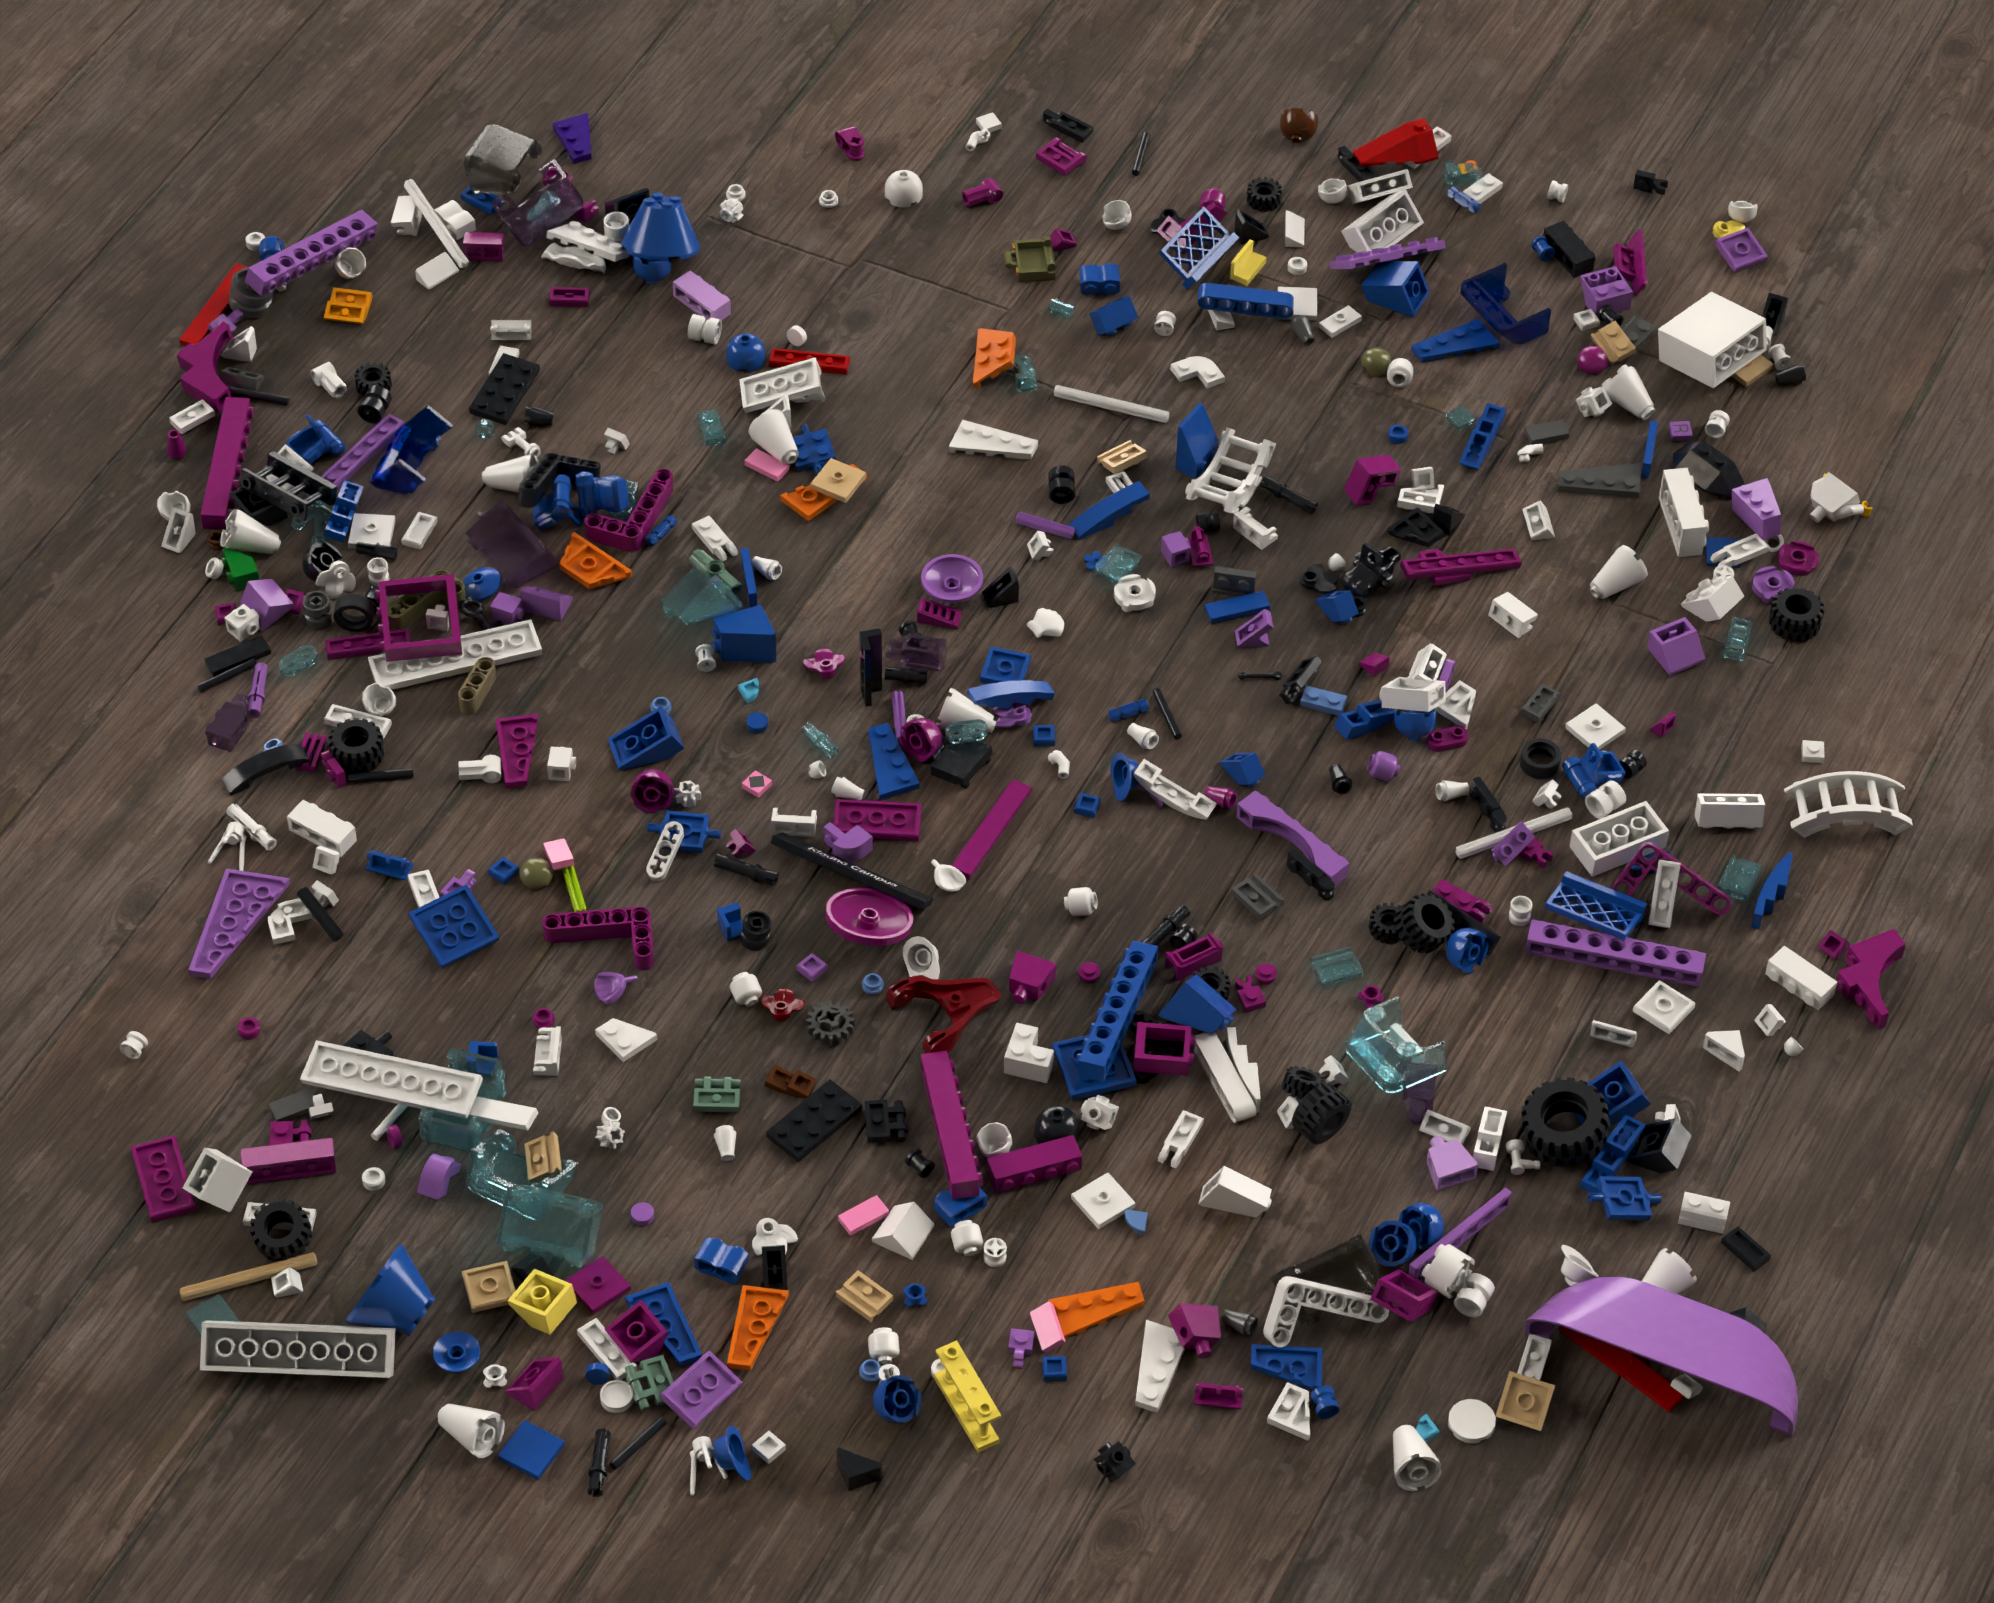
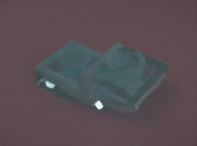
M626 480L629 507L618 513L610 512L611 517L629 519L635 507L639 482Z

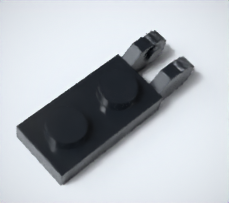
M1480 777L1473 778L1469 789L1472 800H1476L1482 814L1490 819V827L1493 831L1505 830L1507 817L1500 804Z
M1296 849L1290 850L1286 865L1289 870L1303 878L1307 885L1313 886L1318 890L1319 897H1322L1324 900L1332 899L1334 896L1333 889L1335 888L1334 882Z

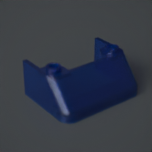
M429 405L395 431L370 477L369 483L375 488L405 495L408 493L412 494L426 479L417 472L425 455L429 451H435L438 448L440 437L450 430L453 424Z

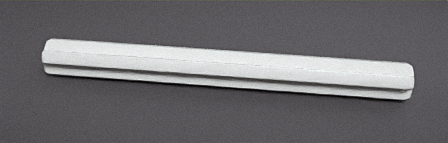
M406 180L404 184L405 189L459 268L467 267L469 260L414 180Z
M1056 385L1054 389L1055 397L1162 423H1167L1169 420L1168 411Z
M1564 808L1527 821L1524 824L1531 833L1571 820L1572 812L1569 808ZM1515 826L1456 847V855L1462 859L1493 848Z

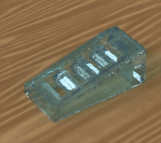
M1732 617L1723 657L1744 661L1753 623L1751 620ZM1729 648L1740 649L1742 651L1732 650Z

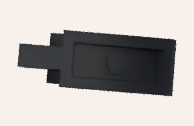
M1046 109L1043 112V122L1082 143L1093 133V126L1063 111L1055 113Z
M1345 145L1338 148L1337 157L1340 159V163L1359 182L1380 176L1372 166H1361L1354 154Z
M1318 656L1302 660L1284 683V689L1279 696L1284 700L1285 704H1290L1298 698L1297 692L1301 691L1307 685V680L1317 672V667L1322 662Z

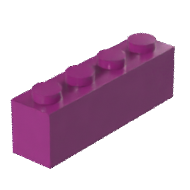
M1074 1135L987 1158V1174L995 1193L1009 1191L1022 1185H1031L1037 1181L1052 1179L1056 1176L1074 1173L1082 1169V1154Z

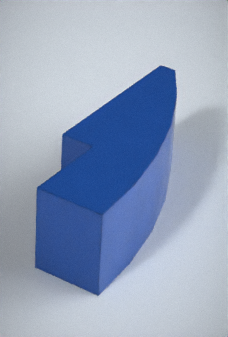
M1381 700L1358 704L1355 711L1340 713L1334 727L1346 740L1356 738L1394 719V709L1382 708Z

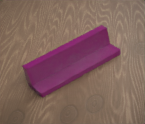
M332 1138L241 1149L242 1166L252 1171L246 1184L337 1173Z

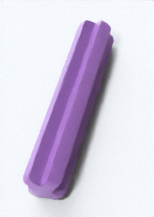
M1018 512L1016 516V523L1068 539H1072L1075 529L1064 524L1023 512Z
M894 691L892 693L895 735L900 744V736H902L903 731L901 727L906 723L904 697L902 691Z

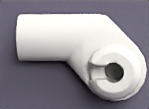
M983 129L982 131L972 133L965 146L966 149L970 152L974 151L976 145L988 141L990 132Z
M1526 445L1518 451L1519 461L1528 462L1530 460L1529 455L1543 454V445Z
M1054 750L1053 753L1048 755V760L1052 764L1057 763L1059 765L1058 777L1066 779L1069 777L1070 762L1061 751Z

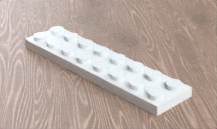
M530 619L461 635L462 654L386 662V655L384 653L368 657V662L375 683L390 687L393 690L470 672L477 660L482 657L492 658L496 666L543 654L534 625Z
M317 1040L300 1078L301 1082L307 1085L466 1119L483 1080L481 1075Z

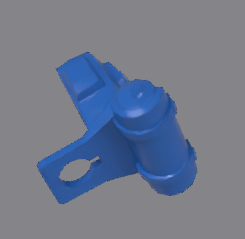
M308 414L305 417L310 426L296 432L285 443L309 464L318 459L323 453L329 452L333 456H339L346 449L345 444L329 429L328 425L321 420L314 421Z
M581 472L576 475L578 508L581 517L597 514V510L601 509L607 512L618 513L629 507L626 479L617 475H605L603 478L593 477V473Z
M558 475L553 484V492L544 496L537 506L533 507V521L539 530L542 531L554 526L565 518H569L578 527L581 526L582 517L579 508L570 500L571 480L568 476ZM570 509L575 511L577 518L574 517Z
M1595 743L1590 744L1586 754L1580 760L1577 757H1571L1562 764L1567 778L1570 779L1577 794L1583 800H1585L1588 794L1596 790V787L1610 780L1620 783L1625 775V771L1612 751H1600Z

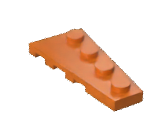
M854 464L849 465V466H852V467H854V468L859 469V468H858L857 466H855ZM802 485L795 488V492L790 494L786 492L780 495V501L807 521L812 520L838 501L835 498L811 489L810 485L806 487Z
M1139 1282L1048 1299L1054 1305L1065 1340H1067L1068 1336L1075 1333L1079 1335L1085 1332L1087 1328L1097 1324L1099 1326L1104 1324L1109 1318L1114 1316L1120 1317L1144 1306L1145 1303Z
M742 1286L727 1368L751 1371L789 1297L788 1290Z

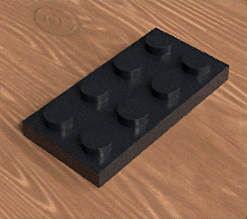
M503 353L470 405L469 413L506 425L539 373L540 365Z
M829 1079L767 1130L766 1137L799 1163L862 1110V1104Z

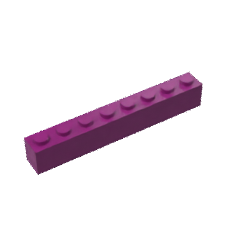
M225 397L201 511L203 529L226 530L225 520H227L232 512V507L236 506L229 493L239 489L238 477H241V462H245L244 448L248 447L247 433H251L250 419L254 418V407H251L250 398Z
M947 1051L920 1054L922 1077L952 1200L979 1196V1186H983L981 1172H977L979 1163L977 1156H973V1153H975L973 1139L969 1140L971 1132L969 1123H965V1120H967L966 1109L960 1105L963 1104L961 1091H957V1088H959L958 1077L953 1075L955 1072L954 1061L949 1059Z

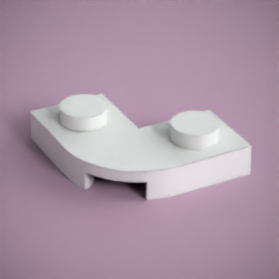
M1189 357L1172 363L1170 370L1179 382L1196 376L1199 377L1206 388L1225 382V376L1216 364L1205 357Z
M299 898L277 904L278 908L268 916L269 929L274 945L295 940L292 923L312 919V914Z

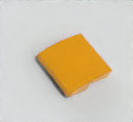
M333 287L330 301L327 302L324 320L363 324L371 305L372 292Z

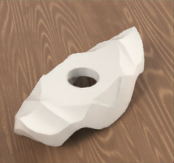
M552 243L541 256L542 259L556 261L560 265L578 269L587 268L604 274L606 270V263L603 257L594 255L590 251L577 249L578 246L575 245L562 247Z

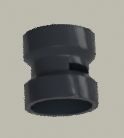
M1210 511L1209 514L1196 513V526L1202 528L1204 533L1207 530L1220 531L1218 511Z
M1632 750L1627 754V758L1624 757L1619 760L1625 771L1624 777L1627 779H1631L1637 774V771H1641L1647 766L1645 756L1638 750Z

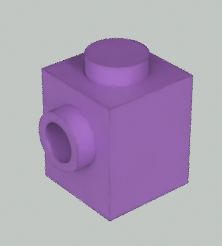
M1181 531L1162 536L1161 552L1170 567L1190 562V542L1187 538H1184Z
M499 592L490 605L491 620H500L505 625L517 623L524 616L522 599L516 596Z

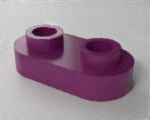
M1460 726L1434 730L1427 735V747L1435 752L1463 747L1468 742V731Z

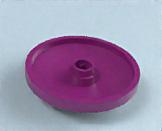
M852 888L840 891L828 900L825 911L826 922L835 933L849 941L863 945L885 946L898 943L910 934L913 925L912 911L903 901L876 889Z

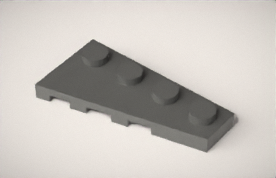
M1640 463L1559 471L1558 491L1639 498Z

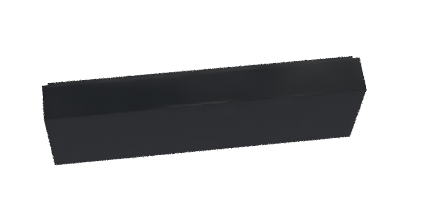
M261 635L204 658V661L213 677L252 658L257 660L271 654V649Z

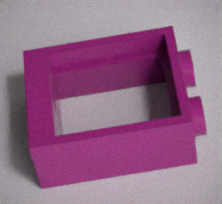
M1138 1022L1134 1071L1188 1076V1067H1193L1194 1053L1189 1052L1190 1049H1194L1195 1035H1191V1026ZM1145 1039L1184 1042L1183 1057L1144 1054Z
M1398 1269L1378 1280L1370 1300L1411 1322L1430 1312L1439 1291Z

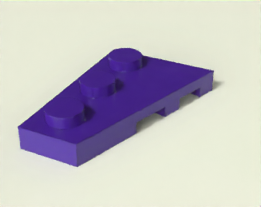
M588 113L553 123V130L573 164L592 159Z

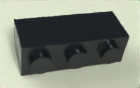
M1565 221L1544 228L1543 236L1548 239L1549 246L1555 249L1554 256L1573 278L1594 270L1595 254L1588 249L1584 241L1574 233V230Z

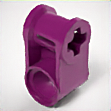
M855 126L835 132L838 146L842 148L849 159L858 161L864 158V138L859 134Z

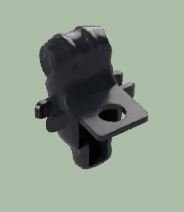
M1364 543L1361 552L1354 555L1358 559L1352 562L1355 567L1344 575L1341 579V584L1346 591L1350 590L1353 596H1360L1365 599L1379 586L1383 588L1391 586L1388 581L1393 578L1394 566L1401 560V553L1392 546H1388L1380 551Z

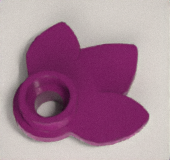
M821 648L814 653V658L804 659L803 665L808 670L817 671L819 676L823 678H830L836 674L837 667L844 664L845 657L843 654L833 655L831 650Z

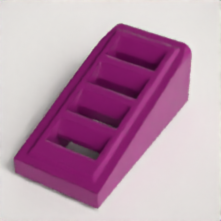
M921 598L917 611V623L958 629L962 617V611Z

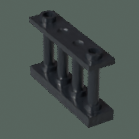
M274 451L268 454L267 467L255 474L243 468L241 472L240 487L302 521L307 520L308 506L319 500L331 506L336 500L337 485ZM270 474L278 477V479L274 480L273 482H270L264 478L269 476ZM286 483H289L292 486H294L292 489L288 491L281 488V486ZM305 492L311 496L303 500L296 495Z

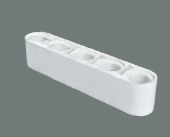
M1205 1032L1195 1035L1193 1050L1232 1122L1236 1123L1256 1116L1255 1104L1216 1033Z

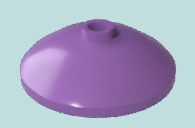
M947 554L938 556L925 565L921 574V583L926 593L932 598L946 603H958L969 600L978 594L983 586V572L974 560L963 555Z

